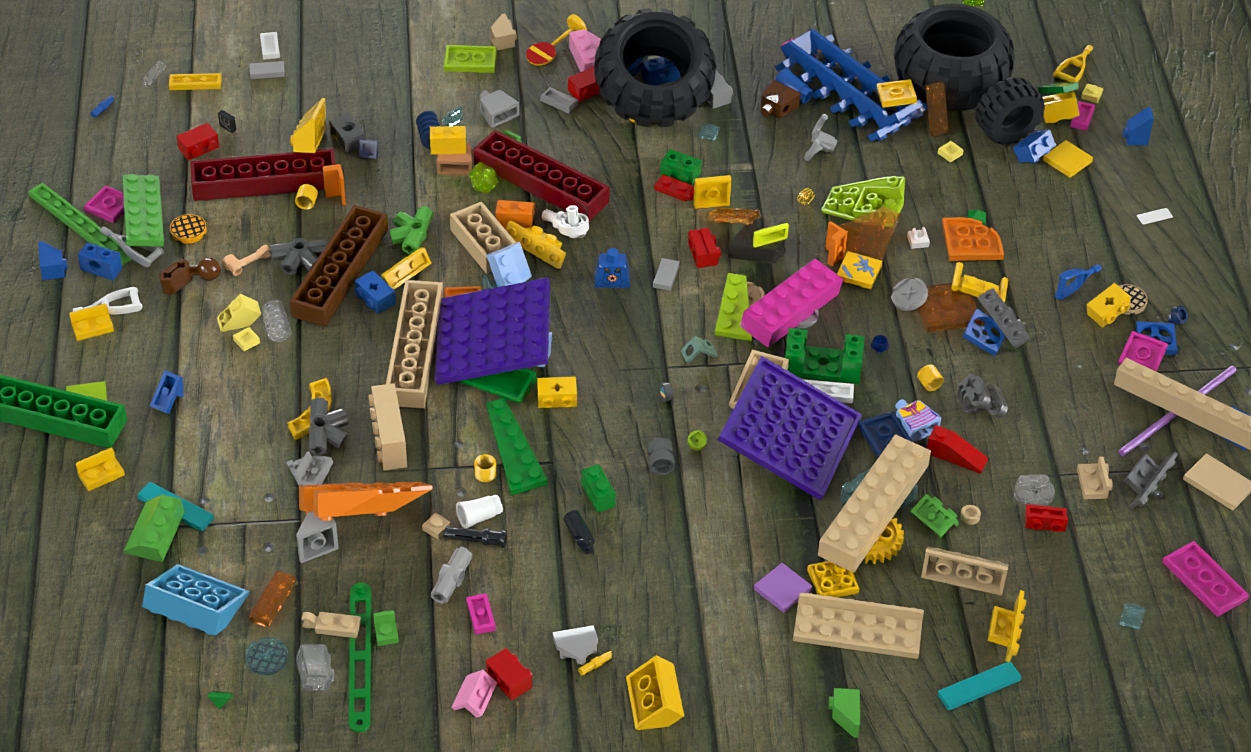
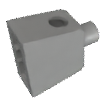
M485 90L480 94V112L491 128L519 116V102L502 90H497L493 93Z

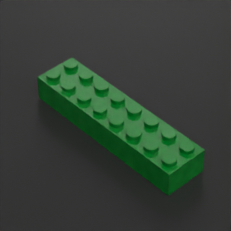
M0 375V421L106 448H112L127 422L125 405Z

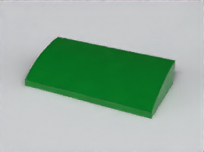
M523 368L457 382L520 404L536 384L537 376L536 372Z

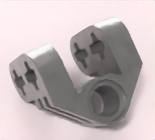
M970 374L958 383L957 398L965 413L969 414L988 410L991 415L997 418H1001L1007 413V403L997 386L993 384L985 385L982 378L974 374Z

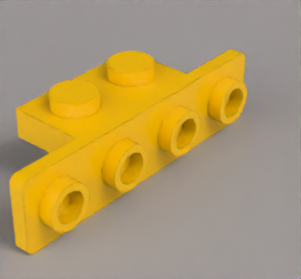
M508 221L505 230L515 242H520L523 249L553 267L561 268L566 252L561 250L562 242L558 241L556 236L546 234L538 226L524 228L513 221Z
M1022 590L1018 594L1013 611L994 606L987 641L1007 647L1006 662H1010L1012 656H1016L1019 649V644L1016 641H1019L1022 629L1019 626L1022 625L1024 614H1021V611H1024L1026 599H1023L1025 591Z

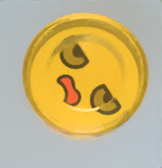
M809 187L805 188L799 193L797 201L801 205H807L813 200L815 192Z

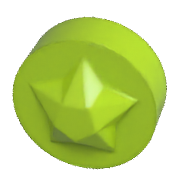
M700 430L691 432L687 440L688 446L694 451L703 450L707 444L706 434Z

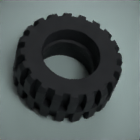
M1019 77L1007 78L1003 82H997L994 87H990L989 91L983 94L982 100H979L977 104L978 108H976L975 119L978 126L992 142L1002 145H1008L1012 142L1016 143L1021 138H1026L1030 132L1035 130L1036 125L1040 124V119L1043 118L1045 110L1043 97L1029 81Z

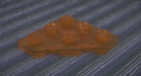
M883 206L871 213L864 214L850 222L839 225V227L847 231L845 250L882 261L901 213Z

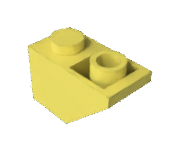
M239 294L217 317L220 331L225 332L251 326L261 315L258 301Z

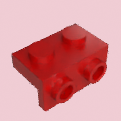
M1026 504L1025 528L1066 532L1068 524L1067 508Z

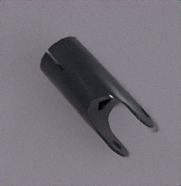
M573 510L568 512L564 516V523L581 550L585 554H591L592 548L590 545L594 544V538L579 511Z

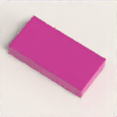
M1078 101L1080 116L1072 119L1070 127L1087 131L1095 105Z

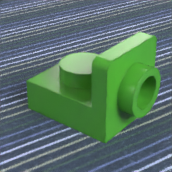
M394 611L374 613V627L378 646L399 643Z

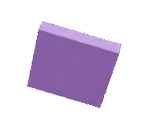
M781 563L754 585V590L785 613L799 601V593H809L812 591V585Z

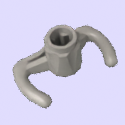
M826 114L819 118L812 131L811 142L813 144L809 151L805 153L804 159L806 161H809L814 154L821 150L826 153H832L837 144L835 137L820 131L828 119Z

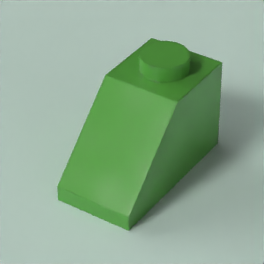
M834 688L833 697L829 696L828 709L832 710V718L850 735L858 738L860 728V690Z

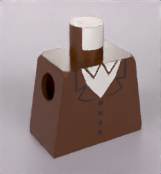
M773 80L762 94L761 114L765 117H768L770 114L778 118L784 117L800 106L801 93Z

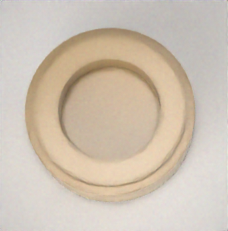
M966 505L961 509L960 518L964 523L974 525L979 522L981 511L978 507Z

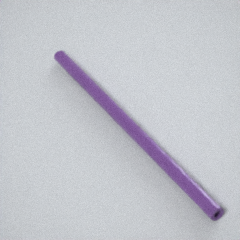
M1230 366L1199 389L1198 392L1206 395L1234 374L1236 368ZM1172 412L1167 413L1119 449V454L1125 456L1178 415Z

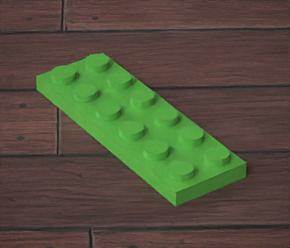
M123 175L126 245L164 247L159 176Z

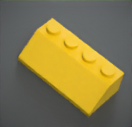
M325 98L320 99L299 121V125H297L290 139L293 152H316L326 132Z

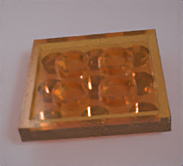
M952 283L926 286L928 297L923 305L918 308L926 331L934 332L967 327L974 311L977 309L972 295L960 290L953 291L951 289ZM980 319L974 320V323L981 325L982 321Z

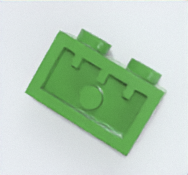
M926 494L910 512L941 538L952 525L956 527L959 525L956 519L957 515L950 508L947 510L943 508V503L937 497L931 498Z

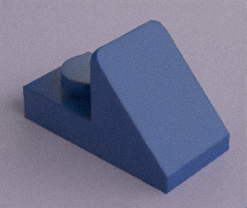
M164 370L150 406L169 414L176 396L183 398V377Z

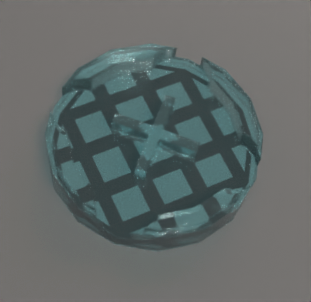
M263 637L257 642L256 640L252 642L246 649V663L248 668L256 674H276L287 664L288 651L281 640L274 637Z

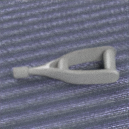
M104 226L100 229V233L113 238L127 256L145 267H149L155 259L164 254L161 247L138 246L152 252L148 257H144L126 245V236L115 234Z

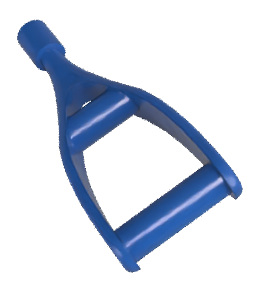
M1096 264L1089 270L1073 268L1059 275L1060 280L1057 293H1055L1054 297L1058 300H1063L1076 292L1092 273L1095 274L1101 271V265ZM1076 276L1075 281L1066 287L1067 280Z

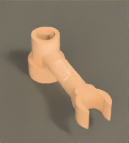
M263 245L255 253L241 260H238L233 254H229L223 258L222 265L226 270H230L234 276L241 274L243 266L258 259L270 257L271 254L268 251L271 249L268 245Z

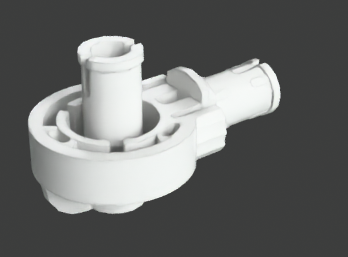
M569 206L566 208L567 212L559 211L555 213L548 209L543 211L542 219L553 223L554 228H557L561 234L570 238H583L589 230V219L585 214L578 213L577 206Z

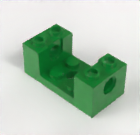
M788 329L785 358L789 359L788 371L805 379L850 384L860 383L865 336L846 334L844 350L806 346L808 330ZM824 362V363H826L827 365H824V366H823V365H820L819 363Z

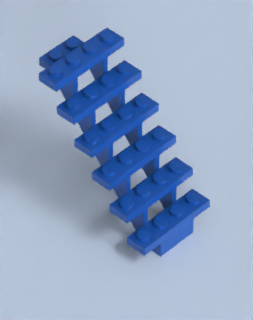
M812 29L780 47L786 60L775 65L777 72L785 68H793V63L796 62L797 65H801L805 72L797 78L807 84L812 81L811 77L815 76V78H819L823 87L813 92L812 96L814 99L818 97L824 99L831 95V90L837 91L841 101L830 107L832 113L837 111L842 113L849 109L848 105H856L860 115L848 121L851 127L856 125L862 127L869 123L867 119H875L879 129L868 135L870 142L876 139L879 142L887 138V133H895L900 130V125L904 127L910 124L913 117L917 119L923 116V111L928 109L926 102L921 103L919 99L915 104L896 106L898 111L888 116L887 111L892 109V106L882 107L881 102L876 104L868 98L874 94V90L877 91L878 83L890 81L888 75L881 78L869 70L872 67L869 61L860 64L850 56L853 54L850 47L841 50L834 45L832 41L835 39L832 34L824 37ZM819 48L826 59L822 63L813 57L818 53L817 50ZM837 62L844 72L842 76H838L831 70L837 67L835 64ZM855 76L858 77L863 87L860 90L849 84L855 81Z

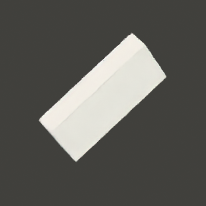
M277 32L261 33L263 60L280 58Z

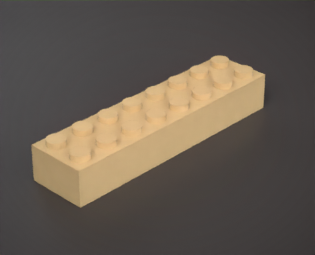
M405 280L386 384L395 383L399 407L425 408L438 333L439 312L443 298V282Z
M895 434L820 539L818 556L854 573L927 469L931 450Z

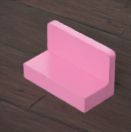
M484 670L467 675L451 708L458 710L465 707L476 718L482 716L497 682Z

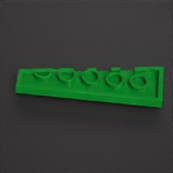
M505 398L487 402L486 409L491 427L493 428L510 495H516L548 485V479Z

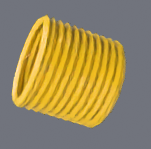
M309 184L301 185L295 198L296 205L305 210L313 208L318 195L317 189Z
M931 364L921 368L917 374L921 384L930 392L937 390L944 382V378L939 371Z
M488 454L478 456L474 462L476 479L481 482L494 480L496 477L495 458Z

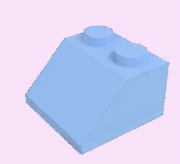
M520 242L486 255L497 287L522 283L532 277Z

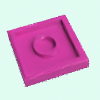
M105 185L84 206V210L115 223L124 214L123 192Z
M1132 331L1120 356L1118 365H1121L1128 358L1157 372L1168 343Z

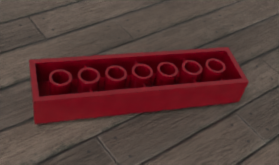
M494 130L473 148L474 165L565 211L569 206H577L578 213L585 214L589 221L609 203V186L497 130Z
M334 148L316 150L315 153L287 152L190 161L194 201L298 192L299 187L304 184L312 185L317 190L325 189L323 166L336 165Z

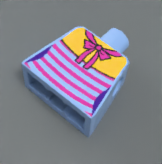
M904 399L897 402L895 406L897 408L896 416L913 443L929 436L935 425L940 426L941 417L923 402L917 400L908 404Z

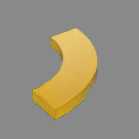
M324 378L310 383L311 399L317 397L324 398L328 401L329 412L332 397L328 379ZM310 406L299 417L287 422L288 428L295 440L309 434Z

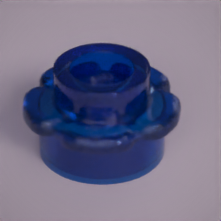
M883 335L875 336L871 343L872 349L877 352L888 350V338Z

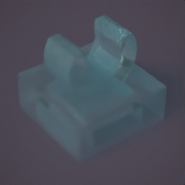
M1125 603L1119 624L1140 630L1145 608L1139 607V604Z

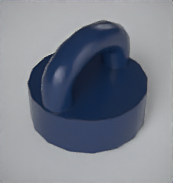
M1184 306L1173 307L1168 317V322H1174L1176 325L1185 324L1188 319L1186 308Z

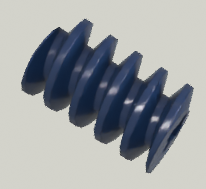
M424 111L418 115L416 125L422 145L430 149V127L440 125L436 113Z

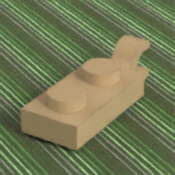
M303 612L302 621H304V628H315L316 634L357 638L361 616L319 612L317 617L310 612Z

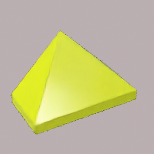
M788 223L755 231L753 237L754 248L787 239Z

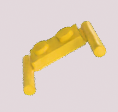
M956 263L951 287L953 291L960 290L961 292L978 297L994 288L1005 303L1008 278L1004 277L1001 279L999 290V286L965 274L961 277L963 263Z

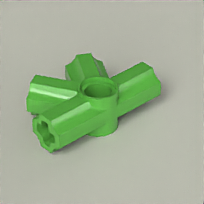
M422 206L418 209L414 218L405 212L396 214L393 221L394 225L398 228L389 230L393 245L403 242L402 251L408 255L418 250L421 243L427 238L426 231L434 216L433 210Z

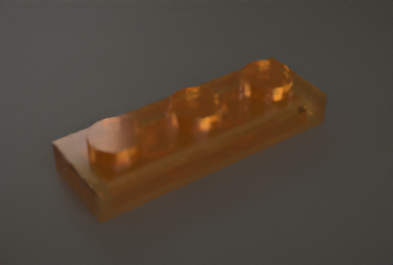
M940 81L925 85L930 134L938 136L948 133L949 126L944 83Z
M718 207L707 214L709 221H717V223L730 222V224L743 223L744 225L752 224L755 219L760 217L759 210Z
M277 570L250 613L249 621L269 627L296 583V576Z

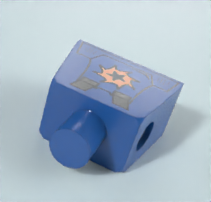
M611 248L607 251V254L601 253L599 255L595 269V287L630 288V272L625 254H618L617 249Z

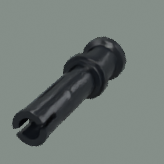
M446 526L444 539L480 542L484 546L499 545L501 548H505L507 530L501 532L492 531L490 528L473 530Z

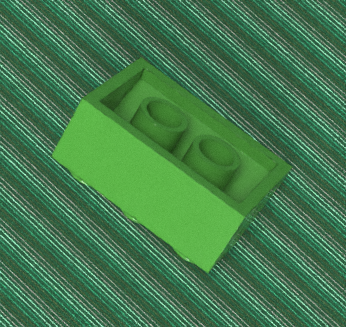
M160 495L146 501L124 549V554L163 562L185 513L181 499Z

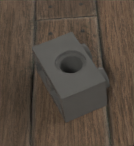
M345 114L329 120L330 134L346 154L360 148V139H366V135L363 129L358 127L355 119H352L349 114Z

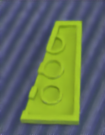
M732 273L727 275L715 328L716 336L752 341V335L740 327L743 312L749 308L747 279L745 275Z

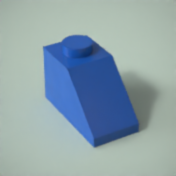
M1147 107L1127 120L1126 128H1123L1122 131L1127 145H1148L1154 121L1151 107Z
M38 241L42 279L64 278L65 270H68L67 259H63L62 251L43 241Z

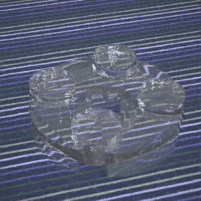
M1021 475L1015 484L1014 496L1019 503L1021 501L1024 504L1048 506L1054 499L1055 488L1047 475ZM1030 490H1036L1038 491V493L1034 494V492Z

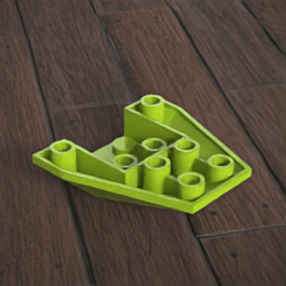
M882 177L832 187L821 210L823 213L865 225L893 228L904 205L905 177Z

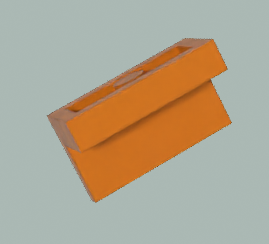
M341 165L323 166L326 198L340 196L342 205H346Z
M831 221L828 223L825 249L829 251L827 264L834 267L845 257L847 231Z

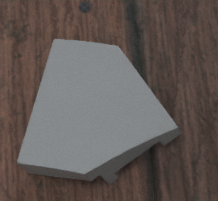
M308 451L303 458L295 460V462L290 460L286 463L298 486L317 485L323 483L333 464V460L331 457L311 456Z
M594 625L552 632L553 641L556 649L560 651L561 659L573 658L576 659L578 664L583 665L586 662V657L597 652L598 637Z

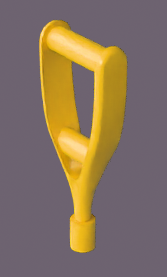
M1087 45L1082 54L1066 59L1056 68L1053 77L1069 83L1079 82L1084 73L1086 56L1090 54L1093 47ZM1071 64L1082 68L1076 78L1061 71Z

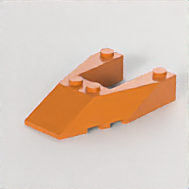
M423 482L299 485V509L305 511L306 514L314 511V516L320 517L321 521H330L332 517L360 514L384 516L387 515V512H393L432 490V485Z

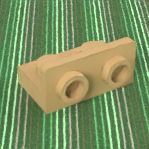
M1099 457L1097 464H1078L1077 472L1083 498L1107 499L1113 484L1112 479L1108 477L1109 467L1108 464H1105L1104 457Z

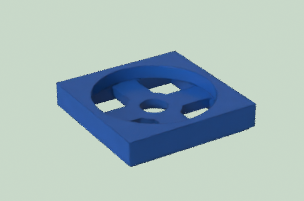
M976 309L962 337L995 356L1005 335L990 316ZM980 319L985 324L981 327L974 323V320ZM992 327L999 331V337L992 334ZM983 330L988 333L987 336L983 335ZM989 340L994 344H987L985 343V341Z
M1136 322L1137 333L1141 334L1142 330H1151V334L1145 336L1157 337L1159 341L1170 344L1164 355L1177 354L1174 324ZM1159 331H1168L1170 337L1160 335Z

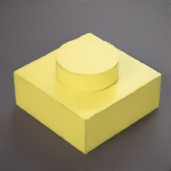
M1087 83L1082 92L1081 99L1098 103L1103 93V88Z
M949 141L938 149V154L952 162L963 155V149Z
M250 327L233 335L234 341L243 351L260 343V338Z

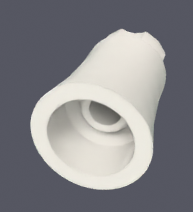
M497 495L457 502L456 512L462 527L467 529L503 512L500 498Z

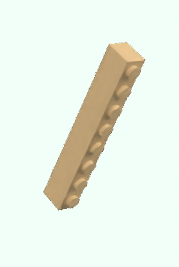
M1128 358L1117 369L1114 385L1251 450V416Z

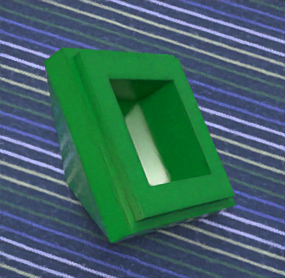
M968 210V218L982 221V225L985 226L986 212Z
M212 691L208 693V698L219 710L233 697L232 692Z

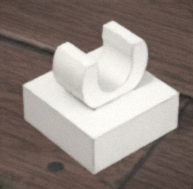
M922 227V230L913 228L912 231H908L907 238L911 249L929 247L930 241L925 227Z

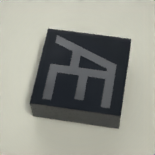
M224 110L218 112L219 126L231 133L235 132V117Z

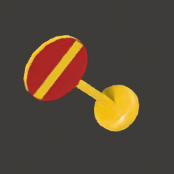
M571 14L567 18L569 29L551 44L540 42L530 46L526 52L527 61L533 65L540 66L550 63L556 55L554 46L569 35V32L587 30L582 19L575 14Z

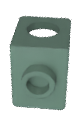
M696 336L681 349L686 363H690L700 352L714 358L718 356L710 341ZM693 346V353L688 356V349Z

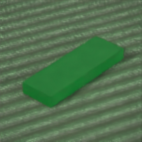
M1078 82L1051 83L1038 87V92L1040 94L1067 93L1077 90L1079 86Z

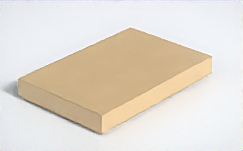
M1207 453L1183 478V480L1232 511L1251 493V481Z

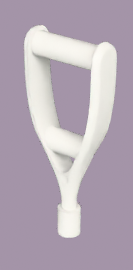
M129 287L111 292L90 306L73 308V312L107 304L108 313L118 315L140 311L143 306L139 301L138 289L136 287ZM127 296L131 297L132 304L109 306L111 301Z

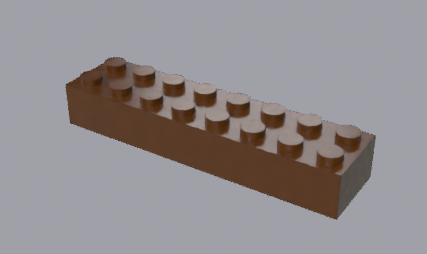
M357 205L352 207L291 298V317L326 327L387 233V214Z

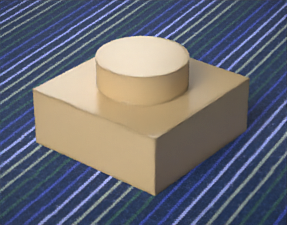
M434 513L422 527L423 531L439 539L444 535L445 527H451V522Z

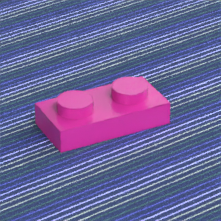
M487 593L466 597L475 635L496 631Z

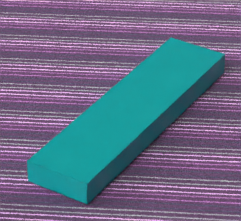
M149 482L137 494L138 499L145 503L160 495L181 499L185 511L181 522L200 532H203L214 520L212 513L152 482Z
M1010 661L938 691L937 695L949 711L1019 682L1022 676Z

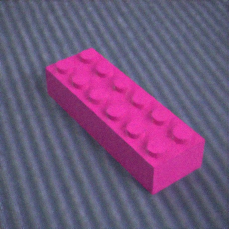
M814 259L743 312L740 327L769 348L785 336L789 328H795L800 322L811 316L816 309L819 310L836 297L840 292L843 278L817 259Z

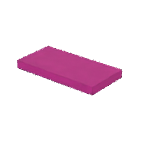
M1195 541L1163 558L1162 562L1217 617L1249 598V594Z

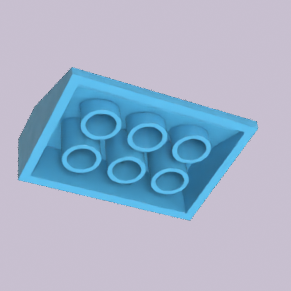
M177 564L146 584L142 607L150 610L152 613L164 615L170 620L182 622L188 627L200 629L206 634L216 635L227 627L249 596L250 591Z

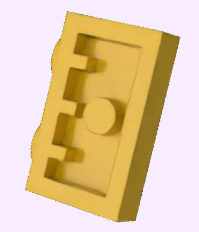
M107 304L69 313L77 341L114 332Z
M113 448L101 451L76 463L78 476L88 491L125 476L123 468L115 458Z

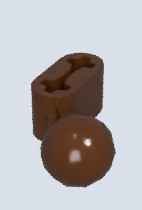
M208 257L202 259L195 266H190L187 260H178L159 274L162 290L165 294H174L191 282L192 276L199 275L204 280L212 281L219 276L221 267L217 260Z

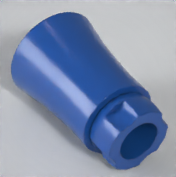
M788 68L783 69L775 79L779 83L801 93L800 102L803 104L807 103L813 95V90L797 78Z

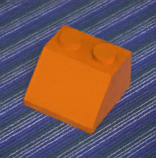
M498 200L496 219L504 229H506L508 221H513L524 228L533 227L536 203Z

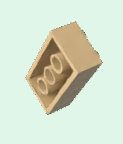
M482 201L450 214V230L486 274L492 272L486 255L516 243Z
M395 383L371 386L372 394L368 395L369 405L373 407L369 408L372 421H375L372 422L373 434L377 435L374 437L377 450H380L377 451L378 463L383 464V470L406 468V441Z

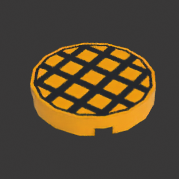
M193 214L179 216L170 225L172 238L184 244L200 241L207 232L204 219Z

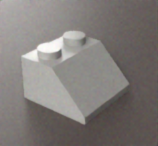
M314 511L307 513L296 534L300 563L339 549L336 522L333 517L330 521H321L320 517L314 516Z

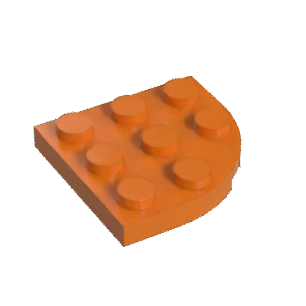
M942 218L949 261L1004 259L1001 239L992 227L989 229L982 225V221L972 218Z

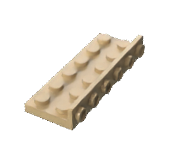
M799 593L793 641L918 659L924 610L815 595L812 593Z

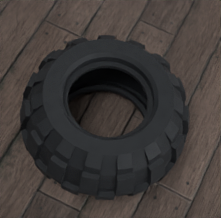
M950 3L935 5L913 16L909 23L903 26L897 37L894 59L899 81L910 79L918 100L920 99L922 102H926L927 105L935 108L959 111L975 109L979 100H982L983 94L987 93L990 87H994L999 81L1003 82L1005 79L1011 78L1015 54L1011 36L997 18L984 10L970 5Z
M650 8L638 10L636 15L627 14L617 20L612 29L609 28L603 35L595 54L594 75L604 101L608 106H614L618 116L625 120L629 118L635 120L639 126L649 127V124H659L660 127L672 126L676 120L684 121L696 112L697 107L700 108L708 99L715 81L716 58L713 50L710 48V42L703 30L696 29L695 23L688 17L683 15L678 17L673 15V11L661 9V12H652ZM660 56L676 66L681 79L664 86L648 85L635 79L628 72V69L639 58Z

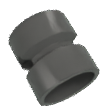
M666 438L651 440L647 446L650 471L656 475L671 473L675 468L672 442Z

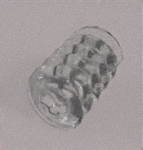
M279 300L265 303L261 309V314L269 339L275 342L287 340L291 336V329L284 304Z

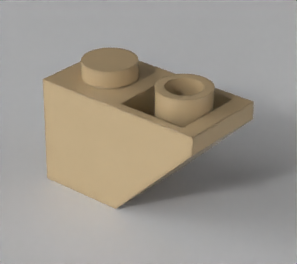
M505 13L491 26V42L493 46L497 47V50L515 47V40H517L516 30L512 29V22L510 19L508 20Z

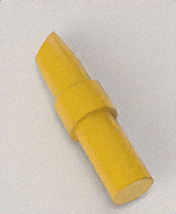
M612 651L606 652L599 657L596 656L590 662L578 668L580 675L583 676L591 670L602 666L603 663L612 658Z

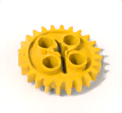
M897 518L890 520L865 556L866 564L869 560L876 564L877 559L884 563V558L891 560L892 555L897 556V552L901 550L904 540V530H901V524H897Z

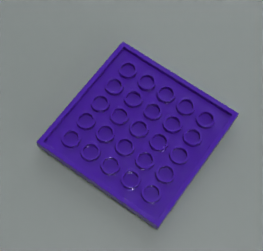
M548 277L442 298L438 321L435 368L436 384H445L548 364L550 282Z
M761 356L717 440L821 500L862 414Z

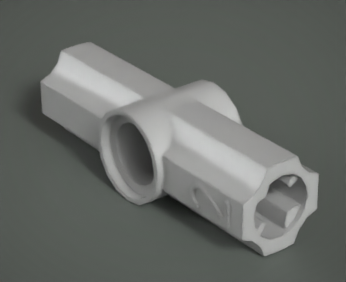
M456 548L449 562L441 567L439 579L431 592V598L437 603H447L456 586L460 587L462 584L465 570L472 559V553L467 548Z

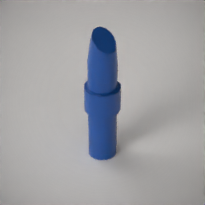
M111 95L100 102L90 112L91 116L95 118L102 111H105L114 101L113 96Z

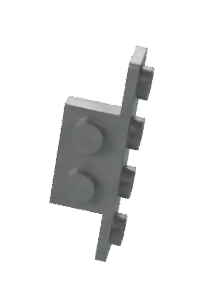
M994 288L978 296L980 303L1014 348H1018L1030 340V336L1025 331L1021 320L1016 319L1012 308L1007 307Z
M1176 451L1167 456L1159 466L1147 454L1143 455L1124 479V482L1138 494L1129 506L1131 509L1138 505L1141 507L1148 501V494L1150 495L1157 489V482L1162 481L1167 475L1165 471L1169 470L1176 463L1174 461L1178 455Z

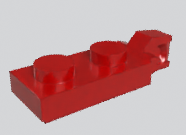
M664 174L654 185L656 191L685 202L687 200L694 201L693 185Z

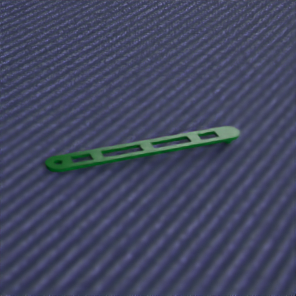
M360 582L354 584L350 589V615L361 616V624H366L365 650L355 651V638L350 637L349 728L356 733L367 731L371 720V588L368 584ZM356 602H366V614H355ZM355 661H365V688L355 689ZM354 699H365V712H354ZM357 721H362L363 724H362V725H357L356 722H357Z

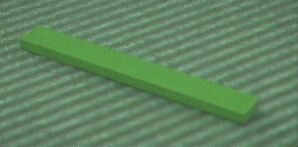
M44 183L28 191L32 199L89 243L119 252L122 265L132 260L113 238L100 233V226Z

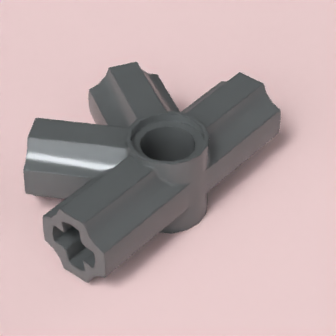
M295 238L291 243L271 245L272 260H284L281 264V270L288 275L296 274L301 264L310 271L319 258L318 256L321 255L327 246L326 239L306 241L303 238Z
M321 397L311 399L310 426L308 430L309 452L318 456L326 453L327 442L337 448L342 447L348 437V433L340 428L348 425L349 422L346 412L342 409L328 413V401Z

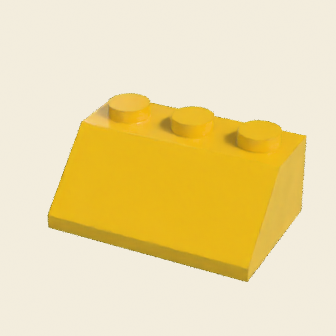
M656 655L626 676L635 728L637 730L669 727L684 717L673 663Z

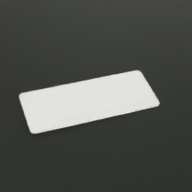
M1167 208L1137 215L1142 224L1173 217Z

